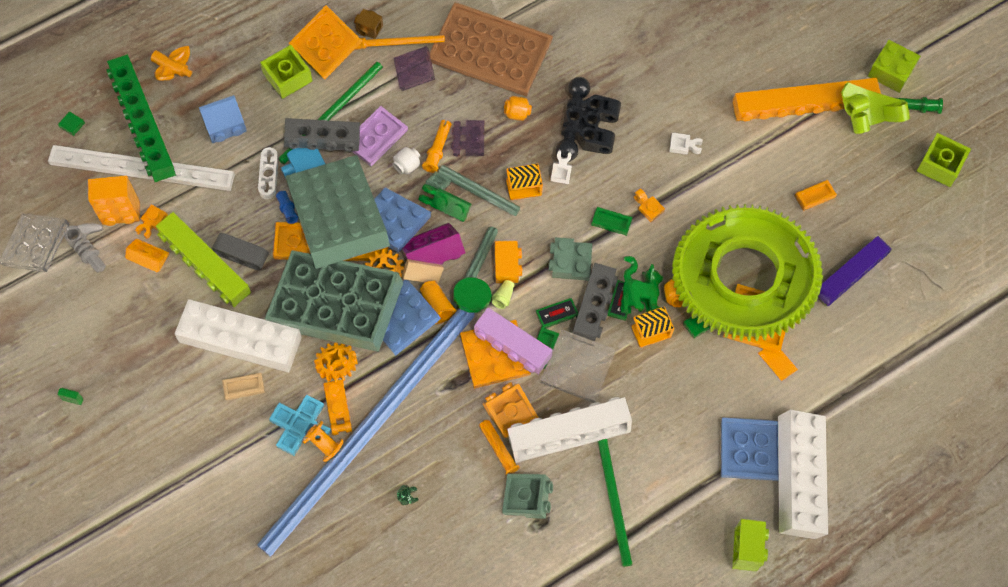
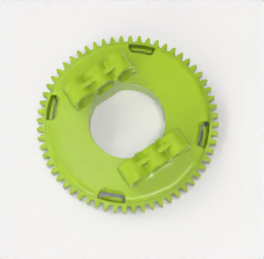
M737 204L734 209L729 205L728 210H725L724 207L721 208V212L715 209L714 215L708 212L707 218L702 215L701 221L696 220L695 225L691 224L690 230L687 229L685 235H682L681 241H679L678 247L675 250L672 274H674V288H677L676 294H680L679 301H683L682 306L687 307V313L693 311L692 319L698 316V324L704 321V328L710 325V332L717 329V335L725 332V338L732 334V340L737 335L740 336V341L743 340L744 336H747L748 341L751 340L752 336L758 341L759 336L766 340L767 334L774 338V332L781 336L782 329L787 333L789 327L794 329L795 323L800 324L801 319H805L806 314H810L811 308H814L820 294L823 268H821L822 262L819 261L820 255L817 254L818 248H814L815 242H810L811 236H806V230L800 231L801 225L795 226V220L790 222L789 216L783 218L782 212L777 215L775 209L773 212H770L768 207L762 210L761 205H759L758 209L754 208L753 204L750 208H747L746 204H744L743 208H739ZM725 218L724 225L719 226L713 230H707V225L711 227L717 223L724 221ZM796 242H798L805 254H809L807 258L802 257L800 251L795 246ZM740 248H749L762 252L771 259L777 270L773 286L764 293L748 296L729 290L720 281L717 274L722 257L728 252Z

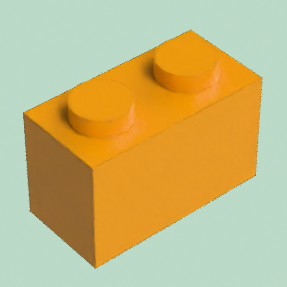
M495 241L496 284L503 283L505 280L513 283L519 282V276H522V265H518V259H522V248H518V241Z

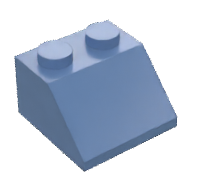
M234 95L199 107L212 144L247 132Z

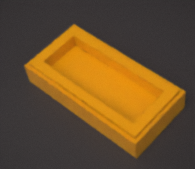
M826 180L799 191L794 196L802 210L805 211L836 198L837 194L830 182Z

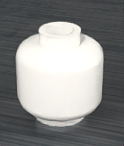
M404 147L394 155L393 166L400 174H411L420 166V154L414 148Z

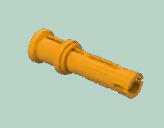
M441 120L433 145L427 151V159L422 164V168L430 173L438 171L437 165L443 157L442 149L452 126L451 122L447 121L445 125V120Z

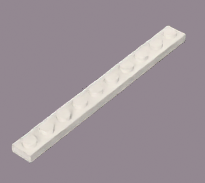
M53 145L48 159L50 165L153 180L152 176L148 177L145 169L147 162H142V159L138 157ZM172 162L176 176L161 180L231 191L235 174L234 171Z

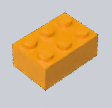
M128 176L88 179V200L102 225L113 226L118 223L132 224L140 221V201Z

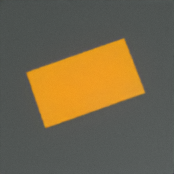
M763 349L758 353L781 381L798 370L782 350L780 353Z

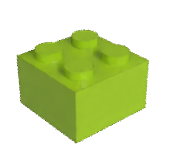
M888 40L874 62L868 77L877 78L879 83L900 93L921 56Z
M292 45L260 62L263 74L282 99L313 81L310 69Z
M937 133L924 155L917 172L951 187L971 148Z
M741 519L734 529L732 569L757 572L763 566L764 561L767 562L768 549H765V541H768L769 529L766 528L765 521Z

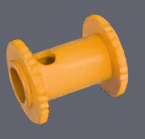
M319 421L309 429L302 442L305 444L310 440L325 454L323 461L327 462L340 450L343 440L341 439L336 443L320 428L323 422Z

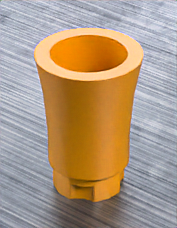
M435 280L422 284L420 292L423 298L441 318L435 324H442L448 321L457 310L449 302L441 287Z

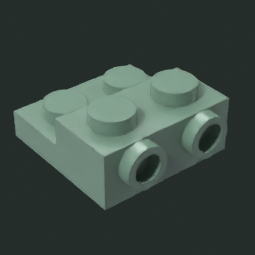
M555 237V243L551 242L550 254H554L553 260L550 259L549 271H552V278L589 281L591 275L592 243L574 242V239Z
M507 474L502 513L504 515L546 519V513H550L551 503L548 501L549 494L553 492L551 479L545 474Z

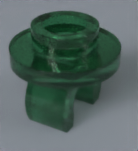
M401 486L397 492V499L401 505L413 504L419 500L411 496V493L417 491L416 487Z

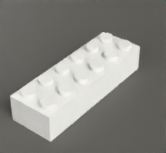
M190 299L187 301L175 331V336L179 343L288 373L302 339L299 329Z
M614 397L602 404L596 402L590 404L587 408H573L568 413H554L549 418H535L527 424L517 423L507 430L515 463L630 433L632 419L625 397Z
M789 410L778 416L779 533L817 539L828 535L826 416Z

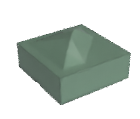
M436 171L426 180L427 185L445 190L451 183V179Z

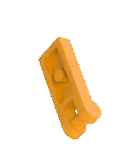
M338 380L337 383L335 381L323 383L332 435H339V432L344 431L346 433L353 432L343 380ZM344 420L343 424L337 425V421Z

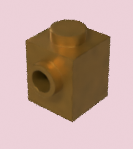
M363 8L354 20L356 32L362 36L376 39L383 27L382 16L372 10L368 11Z

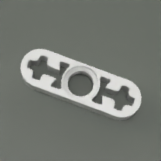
M271 147L263 149L260 157L258 190L260 196L264 199L273 198L277 187L278 154ZM269 154H272V157H271V160H270L271 164H268V160H267V157L269 156ZM266 170L274 172L270 177L264 176L263 173ZM266 182L269 183L270 187L267 193L264 191L266 190Z

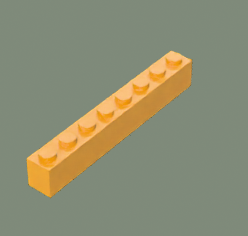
M877 78L735 93L732 103L736 121H750L759 118H782L787 115L800 116L805 113L818 114L823 111L836 112L845 109L841 91L846 82L881 94Z

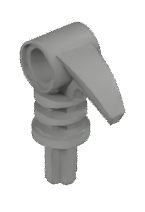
M86 223L67 227L64 230V237L70 247L74 248L75 252L81 257L82 262L85 264L89 263L97 273L104 271L106 265L98 257V249L94 248L87 239L89 234L102 231V225Z

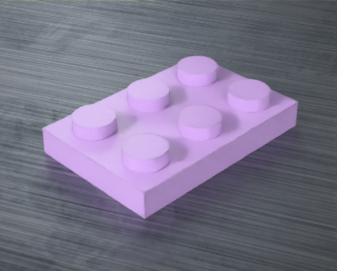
M380 106L360 125L359 151L352 152L369 166H372L408 131V126Z

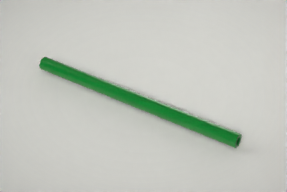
M375 62L317 120L329 121L383 66L379 62ZM288 148L278 158L283 165L289 161L287 153L293 150L292 148Z
M602 439L598 441L622 566L628 567L633 564L608 440Z

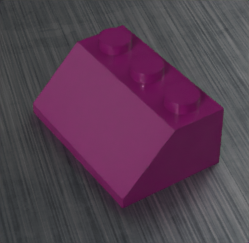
M450 223L413 236L401 249L405 262L409 259L439 265L450 259H458L466 253L459 232Z

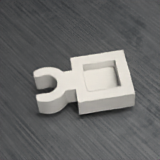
M672 133L669 152L688 154V150H691L695 154H700L702 148H698L695 145H702L703 140L700 138L690 140V135Z
M559 150L557 153L559 163H553L551 181L569 184L572 165L567 164V162L571 159V152L569 151L568 156L563 158L561 157V150Z

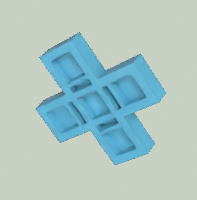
M307 394L297 411L279 403L269 418L270 422L285 429L276 444L277 448L295 456L305 434L313 425L318 423L316 419L322 411L324 403ZM322 425L320 428L329 436L331 429Z

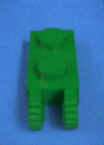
M427 184L423 185L422 190L433 194L434 198L421 194L418 198L421 202L431 205V207L462 222L466 220L472 205L471 203L440 188L437 189Z

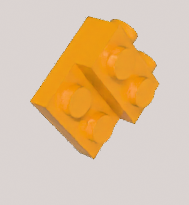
M510 382L501 388L503 390L501 393L496 395L494 392L485 397L486 402L483 403L484 408L491 420L495 422L503 438L509 436L507 429L511 428L512 425L517 423L527 424L531 420L539 418L519 383L513 385Z

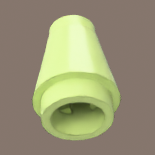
M505 280L493 294L492 304L495 307L505 309L509 306L514 283Z

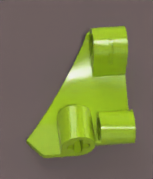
M846 82L841 91L844 108L847 114L851 116L855 134L868 132L871 125L881 122H904L910 119L908 104L904 100L879 94Z

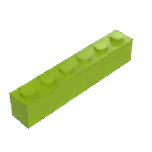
M174 212L170 213L156 225L159 232L157 236L164 243L167 241L170 244V249L176 255L180 254L183 257L182 261L188 267L192 266L195 269V274L201 280L204 278L208 282L206 284L213 292L217 290L221 294L219 297L226 305L230 303L235 307L251 293L248 284Z

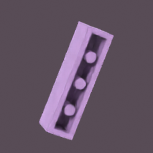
M490 308L486 309L474 325V332L479 339L487 340L497 351L502 350L507 353V356L512 361H519L531 373L535 372L539 375L552 357L553 350Z

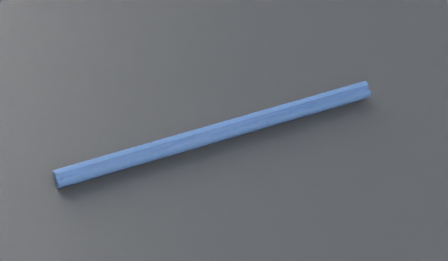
M460 308L455 312L343 443L336 455L325 464L260 540L257 546L270 557L274 554L475 317V313H469Z

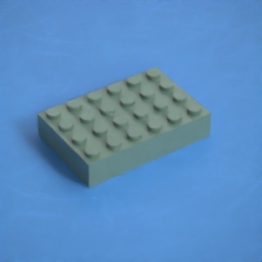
M357 155L285 176L316 269L390 246L385 225Z
M292 250L265 319L299 329L301 335L379 352L403 281L398 272L346 261H340L316 269L311 254Z

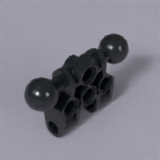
M584 77L573 78L568 85V91L572 99L567 101L561 131L564 139L555 148L556 156L558 151L561 150V157L566 158L570 151L571 159L568 162L574 160L578 155V145L575 143V140L585 151L601 154L612 153L615 133L598 126L600 121L609 123L618 121L621 102L600 95H593L583 100L591 91L590 83Z

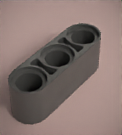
M219 233L211 248L222 258L258 271L262 269L269 255L266 249L225 233Z

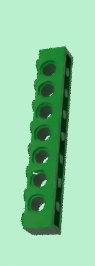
M128 54L107 61L109 66L106 69L109 79H114L112 86L115 93L119 92L120 94L117 96L120 106L125 107L122 110L125 119H130L131 123L128 124L131 134H136V137L133 139L136 147H141L142 151L139 154L142 162H147L145 169L148 177L152 176L156 183L176 176L174 166Z

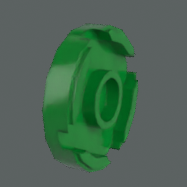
M467 277L460 280L453 290L454 302L461 310L469 313H477L484 308L486 309L492 297L489 285L475 277Z

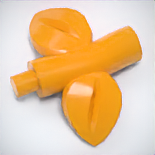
M183 46L172 51L169 57L155 50L151 55V61L160 66L154 72L155 79L171 80L174 78V74L181 77H191L192 71L185 65L190 56L189 46Z

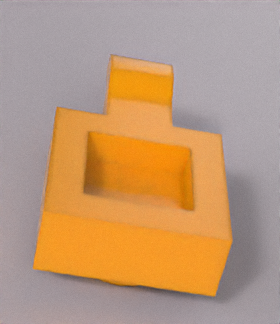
M641 188L635 192L636 195L633 198L641 205L638 210L650 222L665 211V208L654 196L648 199L646 193Z

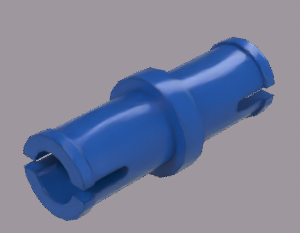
M279 191L276 194V198L280 204V211L285 215L286 221L289 224H294L298 221V216L294 210V203L290 201L286 191Z

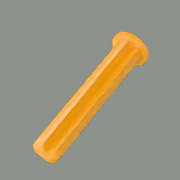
M489 420L481 422L479 427L505 468V474L515 473L519 470L520 466L514 462Z

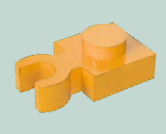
M151 204L141 217L143 224L136 227V233L139 235L141 231L146 230L144 237L148 239L151 236V230L153 228L157 230L156 225L166 218L168 214Z

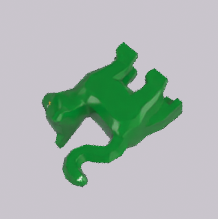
M625 256L624 261L629 262L631 267L624 271L625 283L621 300V313L630 314L632 309L630 307L632 306L641 312L644 309V304L641 302L645 303L646 312L661 308L657 305V301L660 295L659 284L663 281V276L657 270H654V264H651L649 270L642 272L644 282L632 279L631 275L637 271L638 263L634 257Z

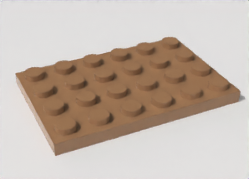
M454 2L439 35L445 36V42L434 43L427 57V62L527 97L552 43L553 36Z

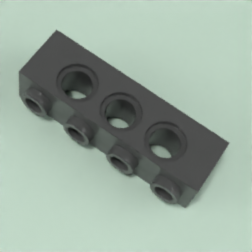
M285 118L284 147L292 149L308 148L310 150L359 151L360 122Z
M594 263L574 326L573 338L594 344L596 338L601 337L603 327H600L601 321L606 320L608 310L605 308L607 304H611L613 297L611 288L616 287L618 276H615L616 268ZM602 284V285H604L606 288H605V289H600V288L597 287V285ZM598 301L601 305L595 306L592 302ZM593 318L596 322L589 323L586 319Z

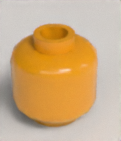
M511 96L509 100L506 99L504 114L509 119L524 121L527 115L530 116L532 106L529 105L527 98Z
M671 279L663 288L666 302L673 307H682L683 301H679L680 294H676L677 288H674L675 281Z

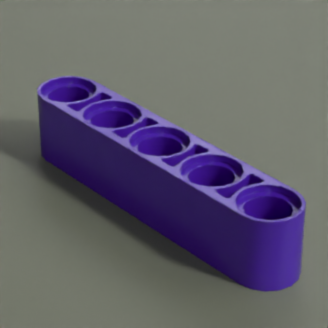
M879 236L875 237L822 283L818 298L825 305L830 306L891 252L892 248Z

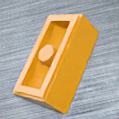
M137 238L126 247L125 254L127 260L155 272L160 271L169 256V252Z

